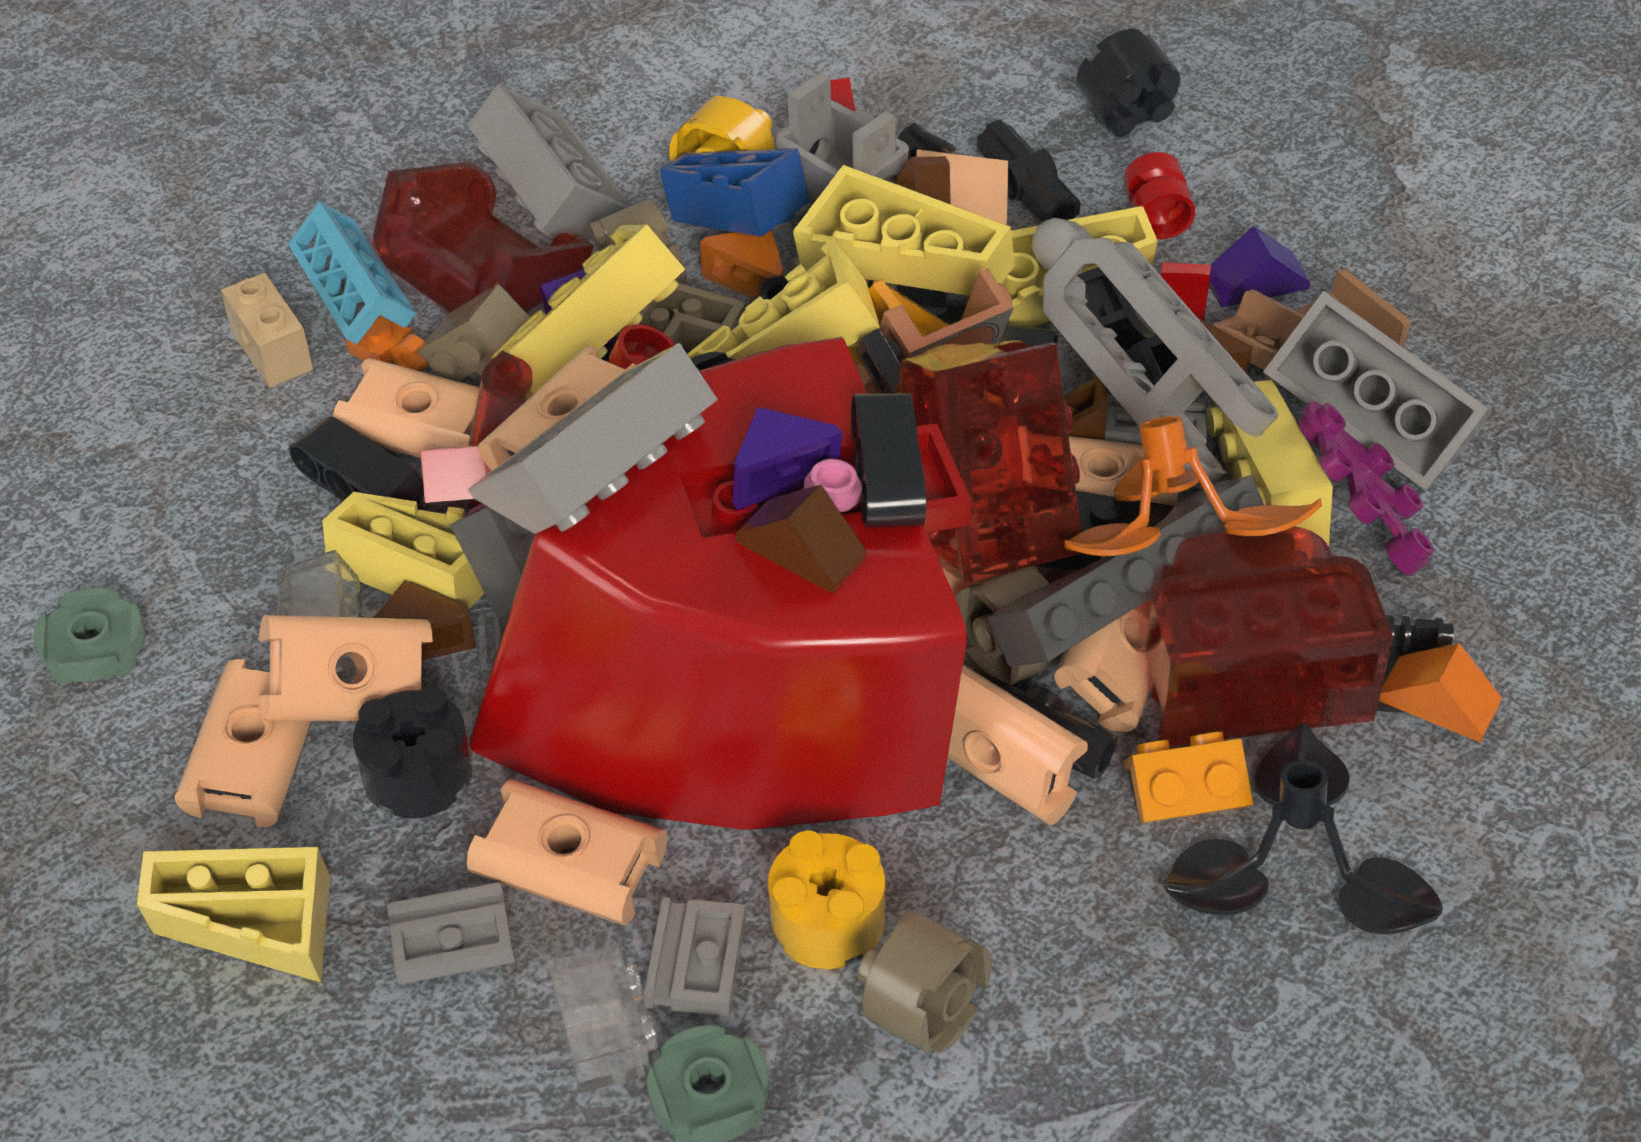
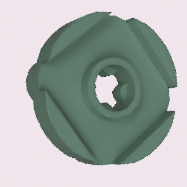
M104 587L84 588L66 594L58 599L60 607L55 609L49 616L44 611L35 625L34 642L40 659L50 670L52 678L60 683H71L73 681L89 682L109 676L126 675L136 666V655L142 649L145 641V627L137 605L132 600L129 603L121 599L118 591ZM97 629L98 635L94 638L80 639L86 637L87 630Z
M703 1025L675 1034L660 1048L661 1055L654 1062L653 1068L650 1065L647 1074L649 1104L658 1123L672 1133L675 1142H728L743 1135L763 1121L766 1113L765 1106L769 1096V1073L764 1055L753 1041L744 1035V1041L736 1036L728 1035L724 1027ZM703 1075H710L713 1082L722 1080L725 1082L724 1085L718 1088L717 1092L712 1094L699 1093L694 1090L699 1087V1077Z

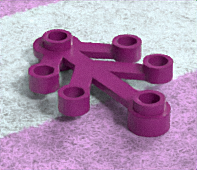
M1316 401L1310 402L1304 407V415L1298 419V424L1305 437L1316 448L1320 449L1321 457L1319 462L1321 467L1336 482H1340L1347 477L1351 497L1349 499V506L1352 512L1361 522L1367 525L1379 516L1383 519L1394 535L1385 544L1388 556L1404 574L1408 576L1414 575L1429 563V556L1434 553V548L1426 535L1419 529L1413 528L1411 531H1408L1391 505L1402 517L1409 519L1424 507L1420 496L1407 484H1403L1396 490L1381 478L1395 466L1391 455L1383 446L1374 443L1367 449L1343 430L1346 427V423L1335 407L1329 403L1322 405Z

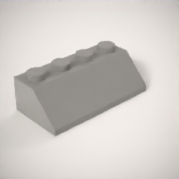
M497 84L468 124L469 129L479 141L477 143L478 149L494 161L497 165L495 169L497 175L513 187L516 191L514 194L516 201L530 210L535 217L533 224L546 236L556 238L559 235L573 242L592 237L588 228L589 223L632 206L631 202L562 113Z
M1325 291L1321 293L1263 371V373L1307 405L1312 401L1322 405L1325 403L1331 404L1339 411L1346 423V427L1343 430L1367 448L1374 443L1383 446L1391 455L1395 464L1394 468L1426 491L1459 456L1492 413L1488 407Z
M678 343L622 373L468 490L474 499L534 534L555 524L560 532H562L590 513L585 503L595 495L601 501L625 486L629 480L624 473L632 466L636 465L641 470L662 457L668 451L663 442L674 435L677 440H680L699 428L705 422L700 413L718 399L681 344Z

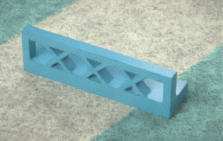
M319 201L288 245L344 337L358 344L379 315L406 328L416 315V312L357 222ZM317 234L314 247L307 249L308 244ZM332 255L329 270L324 272L327 256ZM347 278L344 294L339 295L341 281ZM364 302V307L354 319L357 303Z

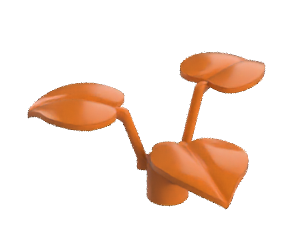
M1179 416L1159 417L1139 424L1144 457H1141L1113 490L1115 500H1140L1138 517L1130 524H1108L1090 528L1069 541L1064 540L1066 550L1097 556L1124 555L1147 548L1161 536L1160 528L1147 527L1149 524L1151 498L1159 494L1184 491L1193 487L1198 482L1201 484L1219 519L1226 523L1224 525L1225 532L1232 535L1264 536L1285 531L1310 517L1322 506L1321 498L1309 505H1263L1246 507L1238 511L1227 509L1198 459L1197 447H1187L1182 418ZM1189 463L1193 471L1185 470L1184 464Z

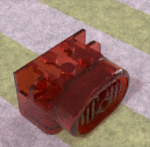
M1018 340L992 345L982 342L968 345L946 344L929 349L919 356L902 359L900 363V378L894 393L911 394L916 427L938 424L972 500L969 526L928 532L942 568L964 583L1082 554L1081 552L1066 550L1064 540L1069 541L1082 532L1075 486L1080 480V470L1078 462L1070 449L1068 432H1071L1073 429V417L1069 405L1064 401L1057 344L1051 342L1032 347Z
M1297 526L1264 536H1239L1226 532L1209 533L1185 539L1178 545L1172 565L1163 566L1161 580L1155 584L1151 599L1145 602L1149 616L1146 637V655L1151 669L1149 686L1152 698L1157 703H1160L1162 708L1158 741L1169 740V745L1174 746L1191 744L1190 737L1213 732H1223L1224 739L1288 732L1303 723L1312 729L1375 721L1393 642V634L1371 574L1365 565L1353 558L1332 556L1328 544L1322 537L1311 530Z

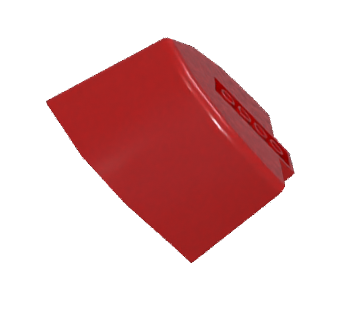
M840 336L787 344L699 371L718 399L700 413L705 422L699 428L680 440H677L674 435L663 442L668 451L662 457L641 470L636 465L632 466L624 473L629 482L604 500L600 501L597 495L585 503L590 513L570 528L560 532L555 524L534 534L469 740L471 751L609 812L740 830L887 816L940 805L967 636L962 613L928 536V532L969 526L972 500L938 424L917 426L926 487V517L924 526L864 527L860 500L853 508L840 512L865 548L866 556L865 560L832 594L735 542L736 532L769 499L738 510L733 504L735 460L758 407L837 425L842 432L840 460L850 464L856 471L851 433V402L853 394L868 393L844 338ZM803 486V487H800V488H798V489L789 491V492H787V493L778 495V496H776V497H779V496H782V495H785V494H789V493H792V492H796V491H799V490H803V489H804V486Z

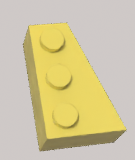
M318 847L143 851L137 906L153 934L320 983L322 982L330 874Z

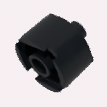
M1125 29L1108 36L1096 46L1100 52L1090 62L1086 57L1080 65L1076 77L1078 90L1106 127L1117 137L1127 135L1134 129L1135 125L1149 120L1161 122L1168 118L1175 108L1172 101L1180 86L1179 71L1158 44L1149 35H1144L1140 29Z
M426 687L421 690L393 693L381 699L369 700L363 704L359 710V720L354 728L353 747L363 787L369 800L378 808L380 804L392 809L395 816L410 819L435 815L448 809L455 803V795L462 789L465 783L467 787L471 781L473 767L463 717L458 708L447 699L445 692L436 687Z

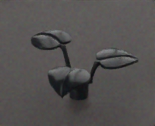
M1305 723L1292 730L1277 742L1256 769L1255 789L1265 802L1274 805L1272 808V818L1257 853L1249 858L1247 851L1232 841L1221 839L1203 840L1190 846L1180 854L1169 876L1163 882V887L1172 898L1192 910L1224 916L1245 912L1259 904L1268 893V879L1256 868L1264 864L1282 821L1286 820L1290 826L1296 829H1310L1321 821L1324 823L1340 874L1345 881L1349 882L1339 892V908L1345 918L1354 926L1369 933L1396 934L1433 922L1439 918L1443 911L1442 903L1434 889L1414 870L1402 863L1387 858L1375 857L1364 861L1357 873L1351 869L1334 821V808L1330 806L1338 802L1347 793L1350 781L1349 772L1341 759L1322 744Z

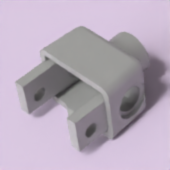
M821 72L788 94L789 125L776 134L777 149L798 148L810 197V205L815 203L843 165L891 183L895 182L908 162L909 151L908 145L896 138L895 116L884 111L875 118L863 110L855 112L835 101H831L830 78ZM820 139L818 149L813 155L809 150Z

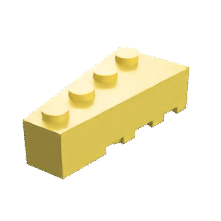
M845 165L840 168L793 230L799 262L805 270L810 269L825 257L820 248L835 237L866 280L880 281L882 279L885 283L970 296L979 271L988 268L997 283L1002 284L1015 266L1010 226Z
M1143 206L1069 220L1084 227L1093 239L1109 238L1113 243H1132L1152 266L1154 265L1157 239ZM1038 226L1011 231L1015 266L1002 283L1008 290L1012 306L1014 307L1008 323L1013 322L1036 327L1050 321L1043 313L1044 276L1047 274V271L1036 259L1032 250V236ZM1086 264L1079 274L1098 266L1096 264ZM964 295L966 302L968 303L970 296Z
M647 224L621 225L610 236L616 244L609 245L600 252H594L582 264L586 275L581 280L576 277L562 284L548 301V304L552 307L550 312L545 315L540 310L533 314L491 356L528 399L586 346L595 347L598 357L601 359L607 353L604 345L617 333L620 334L627 326L639 324L643 319V316L640 314L642 309L652 300L656 303L664 300L677 288L678 282L675 279L685 268Z
M834 237L820 248L825 257L807 271L801 264L785 276L789 283L771 300L763 299L761 296L745 308L746 310L741 315L737 327L731 330L728 326H722L690 351L688 356L691 359L708 352L726 353L728 358L737 360L787 344L840 336L844 338L847 347L858 346L862 337L875 331L880 325L865 279Z
M1272 379L1254 382L1270 400L1278 413L1277 419L1259 437L1249 435L1241 430L1213 402V407H1208L1206 412L1207 427L1210 436L1216 437L1230 479L1252 475L1264 505H1309L1321 498L1322 506L1300 524L1287 529L1295 538L1298 548L1295 558L1279 579L1327 573L1333 485L1321 467Z

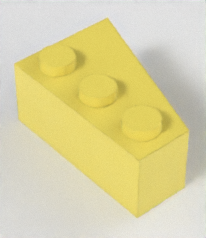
M353 492L322 520L327 568L390 595H393L404 580H407L467 606L468 610L485 594L450 527V524L465 517V509L448 507L447 514L418 510L416 501Z

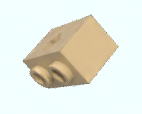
M265 272L221 289L231 332L269 388L313 370L304 328Z

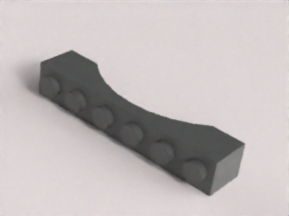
M1252 475L1212 484L1223 505L1229 510L1238 511L1246 507L1264 505ZM1201 489L1176 504L1172 511L1154 526L1160 528L1161 536L1152 545L1130 554L1105 556L1072 574L1021 596L987 618L1009 667L1048 662L1222 555L1244 536L1225 532L1224 525L1226 523L1219 519L1206 493Z

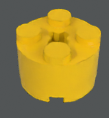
M720 95L712 96L673 135L669 146L670 162L684 153L775 149L774 138L771 132L772 121L765 111L754 109L743 101Z
M806 830L794 835L790 840V844L774 860L768 876L770 926L773 935L776 936L782 944L783 951L792 960L811 968L836 969L846 966V960L862 953L863 957H865L871 949L878 945L885 928V875L878 851L871 845L863 844L856 839L840 834H818L814 831Z

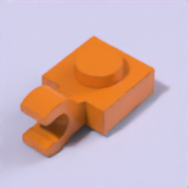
M381 315L378 316L358 344L345 338L348 353L362 360L372 358L387 363L393 362L399 366L421 372L429 366V363L417 352L425 341L419 336L414 335L411 328L407 326L404 328Z

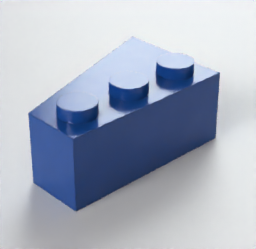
M798 148L684 153L659 169L673 222L762 237L778 224L794 219V213L810 202Z

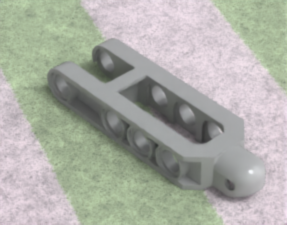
M1059 218L1046 220L1036 228L1032 236V250L1036 259L1047 271V274L1044 276L1043 313L1138 426L1140 423L1154 418L1166 416L1181 417L1187 447H1197L1198 459L1212 484L1217 483L1227 472L1223 470L1217 459L1206 448L1205 444L1208 441L1183 412L1205 390L1236 426L1249 435L1259 437L1277 419L1278 413L1276 408L1132 243H1113L1109 238L1093 239L1084 227L1078 223ZM1086 264H1096L1177 357L1176 362L1155 385L1144 375L1147 371L1141 363L1133 362L1115 341L1116 333L1111 328H1104L1086 307L1085 304L1088 300L1085 298V283L1077 276ZM1189 463L1184 464L1185 470L1193 471ZM1199 482L1194 485L1199 490L1203 489Z

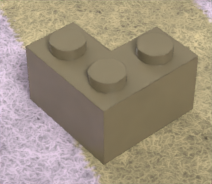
M678 283L677 288L664 300L658 303L652 300L640 311L643 319L639 324L651 326L662 331L671 338L675 345L680 343L688 354L722 326H728L731 330L737 327L741 315L746 310V302Z
M497 284L447 314L417 352L429 363L431 369L443 378L460 381L477 371L489 384L492 391L505 394L507 403L511 406L526 398V396L491 356L530 316Z

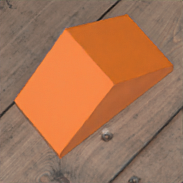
M772 230L762 237L732 232L706 236L700 241L702 277L749 298L757 294L760 296L759 288L766 279L774 276H784V269Z
M1457 643L1399 656L1380 690L1377 700L1481 743L1501 704L1502 697L1461 644Z

